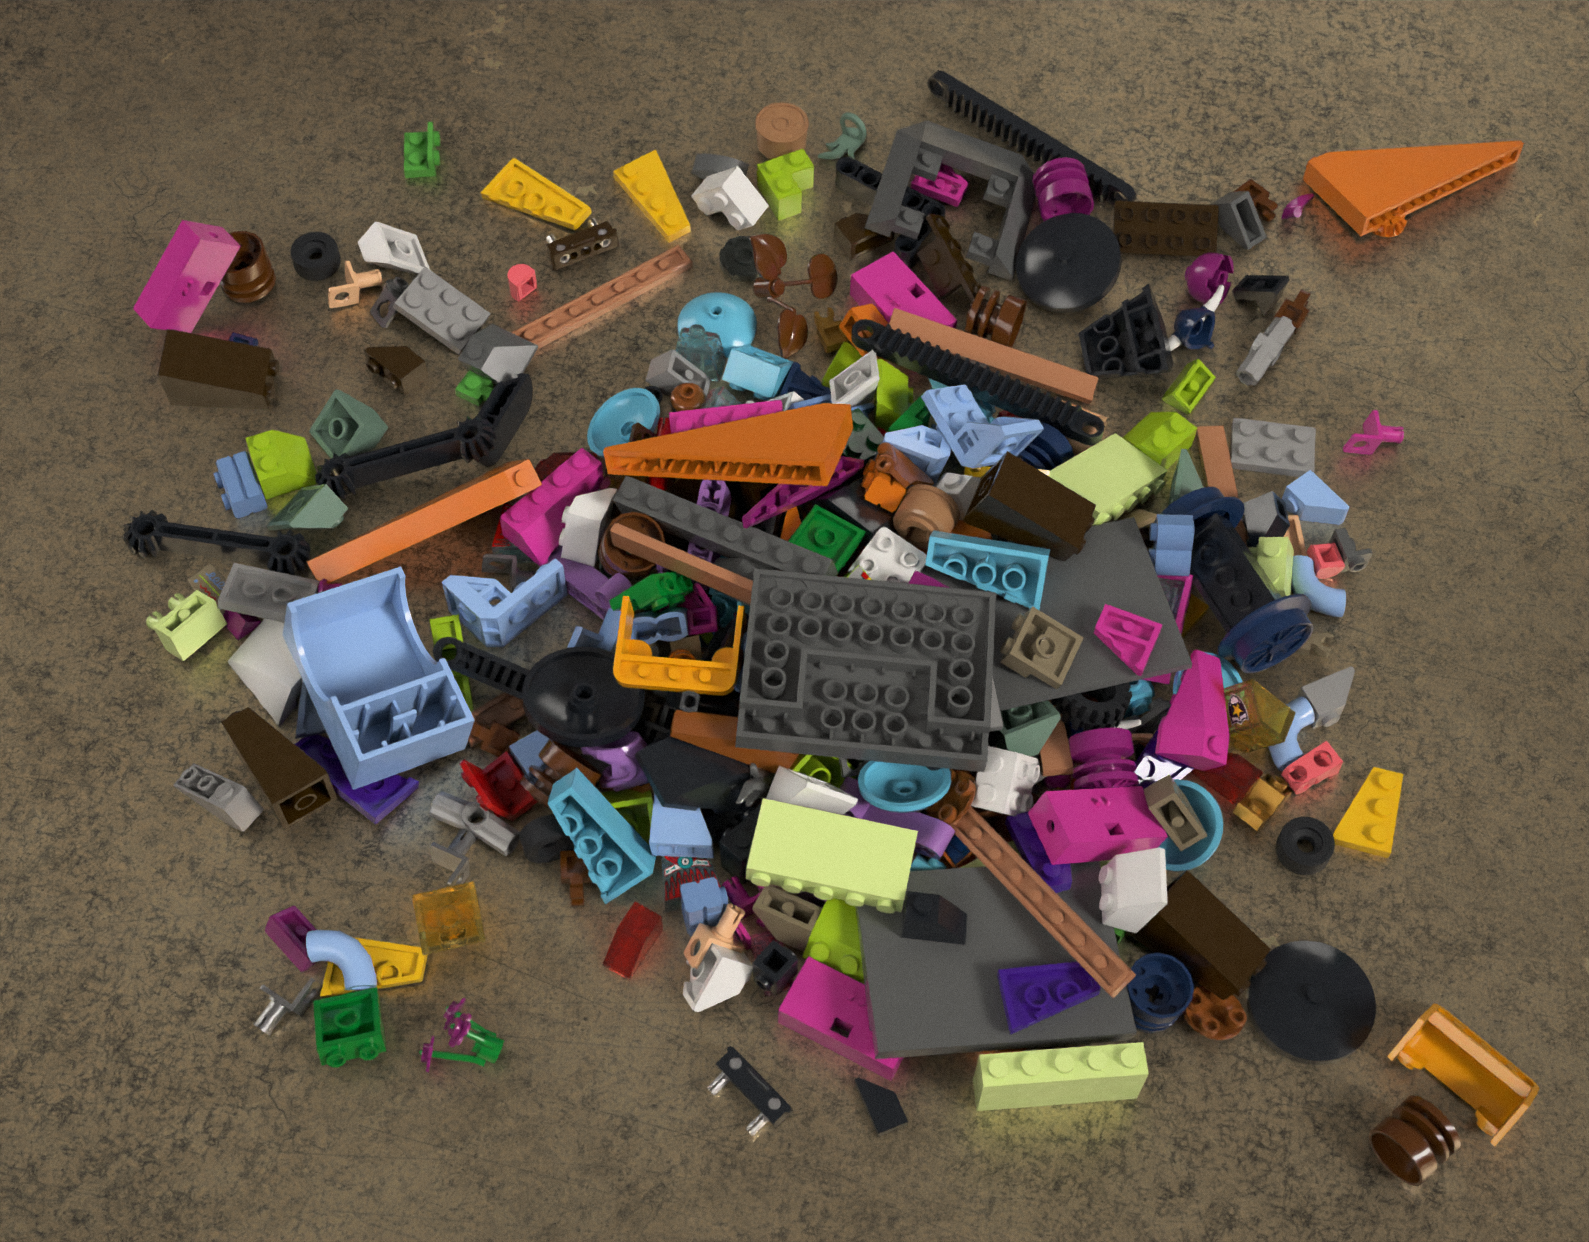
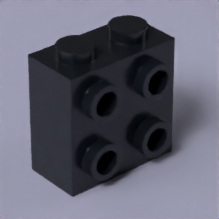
M761 804L757 807L752 806L743 815L742 821L736 827L731 826L726 829L720 837L721 867L732 877L737 876L742 886L748 881L746 879V867Z

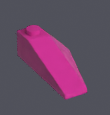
M1194 650L1190 656L1192 668L1184 670L1180 678L1182 683L1177 694H1173L1169 702L1171 707L1167 715L1162 717L1159 724L1155 754L1198 770L1206 771L1226 765L1229 728L1220 658L1200 650Z

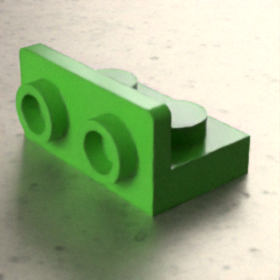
M428 122L427 132L404 133L405 178L436 176V166H440L439 150H436V147L440 146V133L434 130L433 122Z

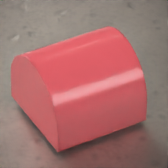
M517 264L509 269L507 276L510 294L519 302L537 288L535 270L526 264Z
M1336 543L1310 545L1307 549L1308 557L1314 561V572L1317 578H1331L1344 569L1345 564Z

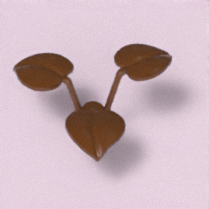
M770 234L754 235L749 237L753 247L755 267L760 277L754 281L753 291L756 297L767 298L768 303H775L786 309L780 313L777 323L780 355L786 359L803 348L808 338V326L804 316L796 314L794 307L776 298L784 293L786 286L811 284L813 297L818 299L829 297L837 285L836 266L828 255L816 254L808 263L807 271L810 279L783 282L777 276L781 275L780 268L787 262V251L784 243L778 237Z

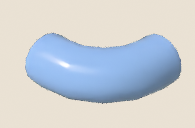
M1303 555L1293 556L1291 582L1293 594L1306 595L1311 601L1310 609L1314 612L1332 617H1343L1346 606L1345 589H1336L1321 583L1315 576L1312 558Z
M1302 696L1293 699L1280 708L1268 726L1267 746L1273 762L1279 771H1283L1287 766L1304 755L1299 747L1297 735L1301 729L1313 724L1315 721L1311 704Z
M336 930L308 931L306 948L310 961L312 963L327 961L337 965L344 977L345 990H364L377 987V977L371 956L357 939Z

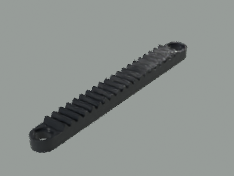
M938 70L928 79L927 86L934 96L946 103V108L954 107V113L962 112V118L970 117V123L977 122L978 128L984 126L985 132L993 131V137L1001 136V142L1009 141V147L1017 146V152L1025 151L1026 157L1033 156L1034 162H1042L1041 166L1048 161L1065 157L1077 159L1083 163L1092 196H1098L1099 202L1106 201L1114 206L1116 201L1136 200V192L1127 182L948 73Z
M862 319L857 321L852 327V342L862 350L867 352L873 350L876 356L949 387L966 384L974 398L1021 418L1038 419L1040 422L1051 425L1065 437L1079 443L1095 445L1102 439L1105 426L1101 418L1082 410L1080 405L1072 406L1069 400L1063 402L1059 396L1053 398L1050 392L1042 393L1038 387L1032 389L1029 383L1023 385L1019 379L1013 381L1009 375L1001 376L998 370L992 372L989 366L983 368L979 362L973 364L969 358L961 359L958 353L952 355L948 349L945 351L941 350L939 345L933 347L930 341L924 343L918 336L914 339L908 332L902 334L899 328L893 330L890 324L884 326L872 320ZM862 330H867L873 335L869 338H862L858 333ZM1093 426L1097 432L1095 434H1087L1082 428Z
M452 637L441 638L434 645L433 655L437 662L443 658V648L446 645L453 644L457 649V654L454 659L447 661L451 670L522 699L523 684L530 670ZM640 718L637 725L631 731L639 733L645 742L650 744L668 732L669 729Z

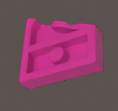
M941 163L935 182L916 175L911 183V188L928 197L958 207L968 189V182L961 175L956 174L952 167Z
M1105 604L1095 626L1094 634L1136 675L1142 676L1163 624Z

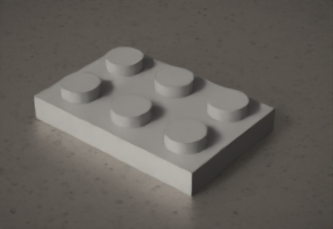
M427 267L420 271L393 306L395 310L458 355L463 351L471 336L480 330L491 314Z
M1233 418L1230 445L1232 469L1301 477L1309 470L1314 472L1316 428Z
M234 563L219 596L218 609L285 622L287 603L317 594L319 581Z

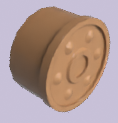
M774 103L764 107L757 114L755 120L757 146L764 156L774 159L800 149L805 150L809 120L801 108L790 103Z
M913 485L906 490L902 503L893 517V525L901 538L916 548L928 550L929 537L933 530L950 533L960 519V510L954 499L943 490L931 485Z

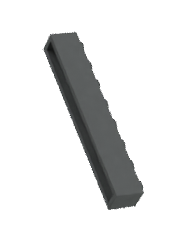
M627 475L613 499L621 514L630 512L646 514L658 523L662 531L724 557L744 558L768 570L837 576L838 574L834 562L830 558L754 527L743 528L742 522Z

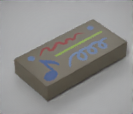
M210 563L187 579V581L195 591L199 590L214 599L218 605L219 596L227 579ZM220 609V611H221V613H222V615H223L224 612H225V610Z

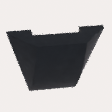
M1149 284L1141 288L1143 292L1132 300H1124L1122 307L1110 315H1103L1078 333L1087 374L1099 377L1098 379H1108L1171 371L1174 363L1164 320Z
M864 478L798 505L809 513L816 504L866 531L863 540L860 542L865 547L882 527L888 528L899 536L893 525V517L899 506L896 511L890 512L881 508V504L875 505L865 500V488L861 486Z
M671 730L634 755L662 807L697 811L698 808L713 809L717 814L732 811L738 812V815L742 817L750 808L746 807V800L741 804H736L742 787L747 780L751 779L750 769L746 763L671 737Z

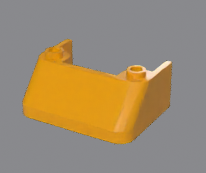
M623 596L613 665L615 679L621 686L673 692L693 691L697 694L719 696L729 694L735 688L743 661L741 640L747 627L744 606H738L733 648L719 649L713 655L711 662L653 657L652 650L646 642L631 639L634 610L629 596Z
M1435 1003L1422 1014L1387 1056L1391 1061L1397 1057L1405 1067L1411 1070L1414 1067L1420 1070L1424 1067L1476 1110L1475 1116L1478 1119L1476 1122L1478 1127L1486 1134L1493 1136L1490 1143L1494 1146L1501 1141L1526 1112L1540 1090L1538 1085L1528 1075L1448 1010Z

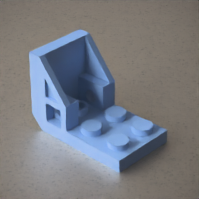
M966 384L926 390L921 396L961 466L979 468L994 465L1007 451L1017 457L1044 430L1038 419L1005 416L995 418L989 424Z
M932 424L930 428L921 425L887 432L881 444L885 442L890 443L933 480L934 485L951 452L950 445L938 425Z
M556 558L549 564L542 565L529 580L518 584L512 593L499 581L491 578L450 575L442 581L448 611L452 615L459 614L460 623L486 647H504L568 595L564 568ZM494 599L500 600L496 605L490 604Z

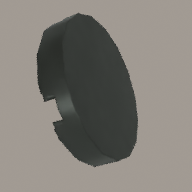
M751 236L732 238L725 243V246L719 252L720 267L723 273L733 280L749 282L760 277L755 267L753 247L749 239Z

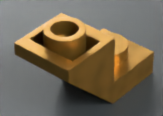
M1267 774L1260 778L1248 797L1240 801L1232 812L1255 830H1259L1271 819L1293 791L1287 788L1288 784L1281 777Z

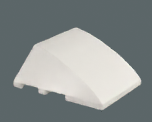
M264 618L231 656L228 664L280 727L298 706L296 699L301 694L303 679L284 640V622Z

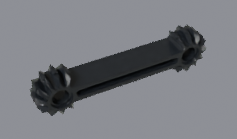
M478 415L472 420L467 416L466 421H457L456 428L353 457L348 456L346 453L339 457L334 453L331 459L324 458V465L317 466L316 482L318 485L326 484L338 497L346 500L347 495H356V488L460 459L465 460L467 463L474 459L479 463L481 457L489 458V451L496 450L497 433L488 419H482Z
M153 509L148 514L140 510V516L137 518L130 516V523L124 524L125 533L123 534V540L125 544L128 545L134 555L139 553L144 559L148 554H152L156 558L157 552L161 550L265 565L270 571L289 573L294 576L297 570L305 572L304 564H307L306 561L311 559L309 543L305 541L301 533L295 535L291 529L286 534L278 530L276 537L171 523L168 522L163 513L157 515Z

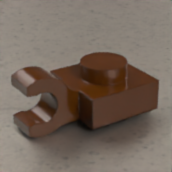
M1252 179L1233 191H1249L1255 208L1265 221L1270 222L1276 217L1273 211L1278 208V204L1269 199V191Z
M1301 289L1294 301L1285 299L1273 320L1275 317L1285 316L1289 318L1295 327L1293 333L1296 334L1308 317L1310 310L1306 306L1311 293Z
M475 720L470 733L482 739L479 744L480 749L497 757L506 751L511 754L509 746L517 742L521 735L519 732L494 720L491 721L489 727Z
M574 850L561 851V883L570 884L571 905L584 906L583 883H593L588 875L589 870L582 858L579 859Z

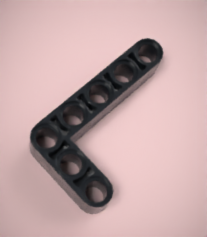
M844 157L836 163L835 185L846 194L872 206L883 173L853 158ZM907 186L901 205L925 214L917 239L900 234L895 241L894 252L911 269L920 260L917 253L937 239L926 216L935 214L945 218L946 209L941 203Z

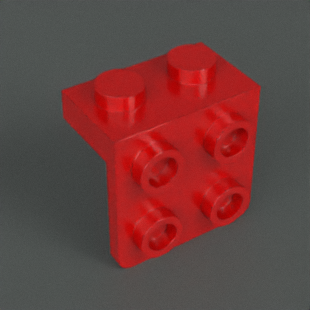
M507 751L484 769L465 759L459 763L463 769L461 773L463 780L471 788L474 787L478 793L476 796L477 802L485 811L490 809L498 818L504 817L513 822L538 802L520 784V779L525 774L513 756Z

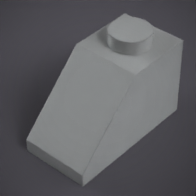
M672 349L651 359L645 381L659 388L662 394L666 396H671L672 391L679 384L694 383L704 390L707 397L711 378Z
M1352 666L1301 687L1296 698L1305 697L1311 704L1315 715V721L1311 724L1313 729L1322 725L1329 727L1339 721L1355 673Z

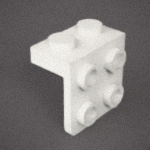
M882 527L855 560L848 572L860 565L872 580L908 584L914 571L921 572L926 566L927 555L888 528Z
M988 746L986 768L984 772L977 773L976 791L971 806L1012 816L1029 811L1033 805V796L1031 795L1033 785L1037 782L1040 775L1038 759Z

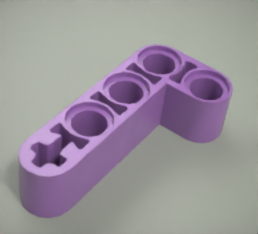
M703 480L697 504L728 517L732 497L725 481ZM689 542L687 551L689 554L713 564L721 556L708 549L700 550V546ZM656 564L658 573L668 572L669 569ZM691 579L693 585L697 583V581ZM699 583L703 590H707L710 588L702 583Z
M560 545L548 557L547 564L556 558L564 568L567 593L604 620L608 609L611 608L609 600L632 587V584L620 573H616L609 579L593 566L561 558L563 546Z
M845 778L839 788L858 799L856 805L843 815L918 831L914 848L916 853L933 859H940L955 833L954 829L947 823L916 811L896 813L875 807L862 797L858 787V780Z

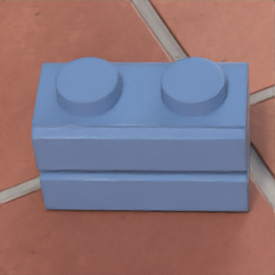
M243 451L234 454L232 457L228 456L218 459L215 462L218 472L213 474L218 488H224L226 491L225 494H221L226 511L232 509L235 518L239 519L250 515L252 512L257 513L267 509L268 506L248 452Z
M715 877L702 879L700 883L693 881L681 884V906L687 934L690 937L693 936L699 923L711 927L717 926L728 904L725 886L719 887Z

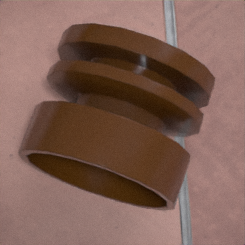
M248 231L231 232L229 234L241 247L219 284L224 295L232 301L250 303L260 300L269 294L276 281V275L264 244L254 233Z
M982 286L968 310L965 332L984 339L991 335V341L1012 348L1024 319L1027 300L1008 295L1001 305L1000 291L995 290L990 297V288Z
M638 512L624 513L613 519L602 535L598 547L599 560L605 571L611 576L620 573L629 581L640 580L649 574L656 564L634 554L627 555L625 550L613 546L610 534L611 528L614 523H619L665 543L664 535L658 523L648 515Z
M548 739L538 754L539 758L547 765L546 768L543 769L539 766L530 765L528 769L537 780L528 775H523L520 779V784L529 791L536 801L551 810L548 800L555 782L578 768L595 786L602 774L591 763L565 745Z
M1415 1095L1407 1097L1401 1105L1392 1111V1117H1386L1369 1132L1368 1138L1372 1150L1382 1164L1401 1181L1417 1187L1437 1170V1164L1446 1162L1449 1156L1453 1155L1460 1148V1138L1450 1120L1428 1100Z

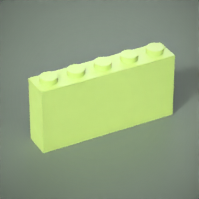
M1114 433L1050 470L1049 477L1096 504L1092 515L1095 518L1092 526L1108 523L1111 520L1116 521L1125 511H1132L1139 502L1143 504L1152 494L1157 495L1165 485L1163 479L1168 470Z
M763 798L746 867V879L751 880L753 884L766 887L770 884L780 886L790 893L804 891L813 893L815 897L823 900H831L832 898L845 900L851 906L861 907L865 904L874 906L877 910L884 913L901 912L918 831Z
M1144 1043L979 1055L973 1077L976 1110L986 1111L1137 1099L1149 1074Z

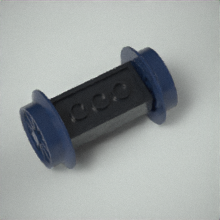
M1216 487L1200 488L1180 497L1160 514L1193 515L1194 539L1190 575H1193V583L1227 633L1218 646L1217 655L1229 662L1236 661L1244 673H1257L1266 670L1290 657L1311 637L1314 627L1307 618L1311 608V601L1303 594L1281 597L1235 530L1245 511L1243 502L1236 497H1224L1222 492Z

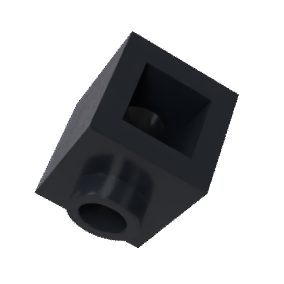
M775 940L752 962L754 982L765 992L770 990L776 996L798 973V959L796 955L787 947H782Z

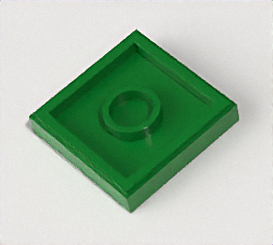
M815 504L788 542L832 559L839 573L863 540L866 531Z

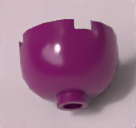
M1209 252L1196 258L1185 271L1187 288L1190 295L1196 301L1205 304L1214 295L1219 285H1224V291L1218 306L1224 301L1232 283L1227 281L1228 273L1233 274L1234 271L1231 256Z

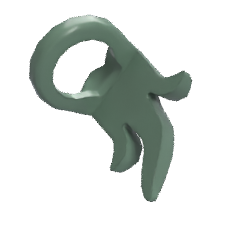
M844 113L840 117L843 133L835 142L826 143V147L831 151L819 154L818 158L833 160L839 159L848 153V156L854 159V152L864 143L867 137L863 121L853 113ZM845 120L852 121L858 128L846 127Z

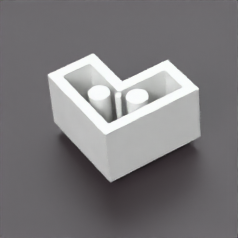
M738 166L707 176L691 195L698 208L706 216L722 211L728 218L729 223L737 231L753 226L769 206Z

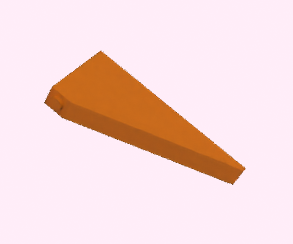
M1520 140L1327 152L1318 157H1313L1307 162L1303 181L1360 236H1363L1380 228L1387 221L1391 223L1393 218L1399 216L1393 210L1394 208L1398 212H1402L1400 214V217L1516 163L1524 143Z
M821 403L605 447L603 453L607 473L612 475L828 486L853 430L851 405Z
M530 459L506 462L306 562L315 580H318L320 583L324 578L327 580V584L515 499L541 486L542 483Z

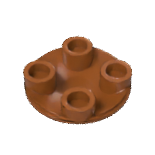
M950 769V788L939 801L924 809L928 816L950 825L967 812L973 802L976 785L973 776L965 770Z
M1202 985L1194 988L1192 1000L1183 1012L1186 1021L1196 1032L1214 1040H1227L1235 1037L1241 1032L1247 1020V1015L1241 1003L1234 995H1231L1226 1000H1222Z

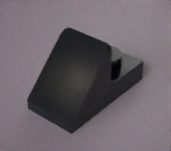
M1245 275L1232 290L1235 299L1257 300L1260 310L1265 316L1277 303L1290 279L1288 276Z

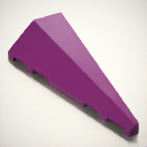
M841 456L828 486L778 484L742 517L743 528L747 529L843 486L864 467V460Z

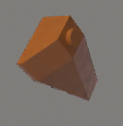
M682 710L674 712L671 737L749 765L755 763L757 768L767 770L768 772L776 774L779 766L789 769L799 756L798 753L735 747L738 715L685 712Z

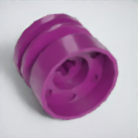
M1068 157L1056 158L1043 164L1033 175V186L1043 221L1061 214L1082 213L1090 215L1093 211L1094 200L1088 185L1087 173L1083 163L1077 159Z
M1099 728L1084 731L1069 738L1068 744L1072 762L1080 764L1073 769L1072 776L1077 779L1073 783L1074 790L1120 788L1138 785V775L1134 773L1136 763L1126 759L1134 753L1132 733L1129 730L1123 728Z

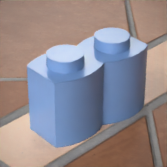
M1157 514L1156 523L1150 524V541H1154L1153 549L1148 548V553L1157 575L1189 576L1194 539L1193 515Z
M672 607L660 613L644 611L635 614L631 639L642 640L650 645L658 639L670 642L686 637L688 635V609Z

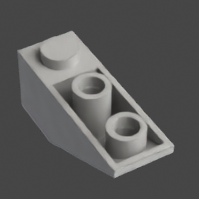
M195 763L186 769L173 785L224 823L242 832L264 810L245 786Z

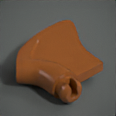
M885 442L877 447L879 457L875 461V467L879 472L890 473L905 488L918 484L934 485L933 480L893 445Z

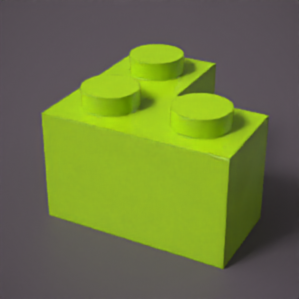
M804 149L757 164V186L778 221L801 213V191L814 186V165Z

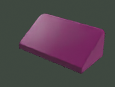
M293 905L271 915L265 927L266 934L300 972L308 970L317 963L310 961L306 948L308 931L317 929L298 908Z

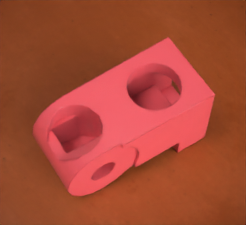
M1325 741L1287 766L1282 771L1281 776L1295 794H1300L1312 785L1337 775L1343 761L1331 745Z

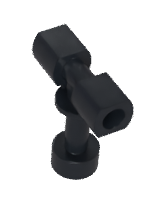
M667 691L665 704L685 712L702 710L717 714L739 715L740 701L726 698L724 703L701 698V694L693 691Z

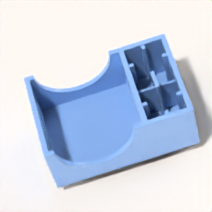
M402 567L289 602L286 606L283 629L284 640L353 790L464 750L475 721L446 659L442 658L438 662L435 661L425 649L416 631L407 602L406 576Z

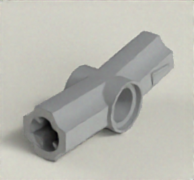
M1285 316L1275 317L1266 331L1259 333L1248 352V356L1236 372L1240 382L1247 386H1256L1268 367L1275 364L1284 349V345L1295 330L1292 320Z
M441 791L432 802L431 817L459 829H466V833L470 831L476 839L482 840L504 856L512 853L518 846L520 832L489 812V810L485 811L477 801L470 803ZM474 818H483V820L479 823H471L472 819Z

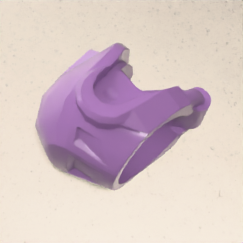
M630 731L624 737L606 745L581 747V751L584 754L591 755L596 760L610 764L602 772L603 774L599 779L602 788H613L616 792L637 787L648 781L634 756L639 750L648 745L639 733Z

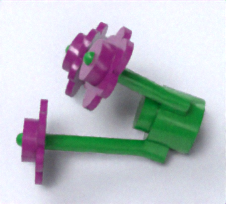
M463 997L459 1003L453 1001L450 1006H446V1012L443 1017L447 1021L443 1029L447 1030L449 1028L448 1035L451 1036L449 1046L452 1048L456 1045L459 1046L464 1036L474 1040L471 1051L476 1053V1056L433 1050L434 1035L431 1036L430 1043L423 1044V1049L419 1051V1054L421 1055V1062L427 1063L426 1072L428 1073L431 1057L470 1062L484 1067L486 1061L493 1064L496 1062L503 1047L504 1039L496 1037V1033L483 1028L471 1020V1014H462L460 1012L466 1003V998ZM470 1028L478 1032V1034L470 1031Z

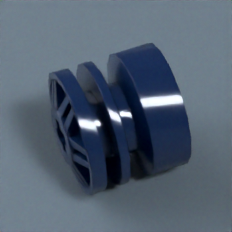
M1040 422L1044 430L1017 457L1036 469L1052 470L1073 458L1074 453L1072 446L1062 433L1051 425Z
M1162 953L1146 954L1135 961L1130 968L1136 976L1127 984V990L1136 1030L1151 1034L1163 1032L1175 1023L1191 1002L1194 985L1187 968L1173 956ZM1148 994L1152 995V1001H1153V1002H1151V1001L1148 1000V999H1149V995H1148Z

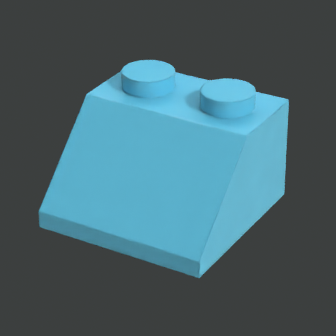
M744 345L731 349L722 380L729 382V387L739 391L747 389L754 392L753 396L762 400H769V398L780 395L793 361L751 345Z

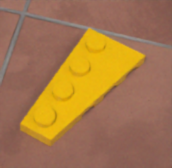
M656 149L613 171L614 179L668 243L691 232L690 223Z
M514 157L480 192L483 199L575 231L592 213L590 206Z

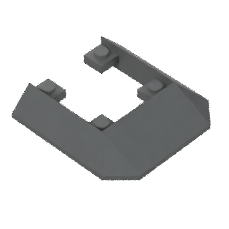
M930 121L920 122L897 130L865 228L888 237L891 231L917 239L925 214L901 205L911 173L935 182L941 163L988 180L983 199L1006 207L997 240L974 232L966 258L988 265L987 273L1012 281L1016 270L1017 255L1024 241L1036 199L1033 186L1034 172L1021 154Z

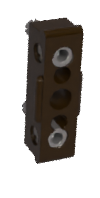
M592 218V220L588 221L590 228L558 240L554 234H551V237L548 235L546 248L552 269L558 270L618 247L617 229L612 228L608 221L598 224L596 219Z

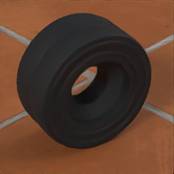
M309 232L303 234L291 246L290 253L294 268L304 279L311 281L324 280L334 275L340 267L341 257L338 245L326 233ZM311 254H323L322 257L319 259H309V256Z
M554 814L545 815L529 822L520 832V841L525 856L530 862H553L561 859V851L574 850L572 840L569 835H565Z
M1305 816L1297 817L1287 822L1276 841V853L1279 861L1286 869L1298 875H1313L1323 870L1335 849V841L1330 829L1320 820ZM1302 839L1308 840L1313 845V851H1301L1297 846V841Z

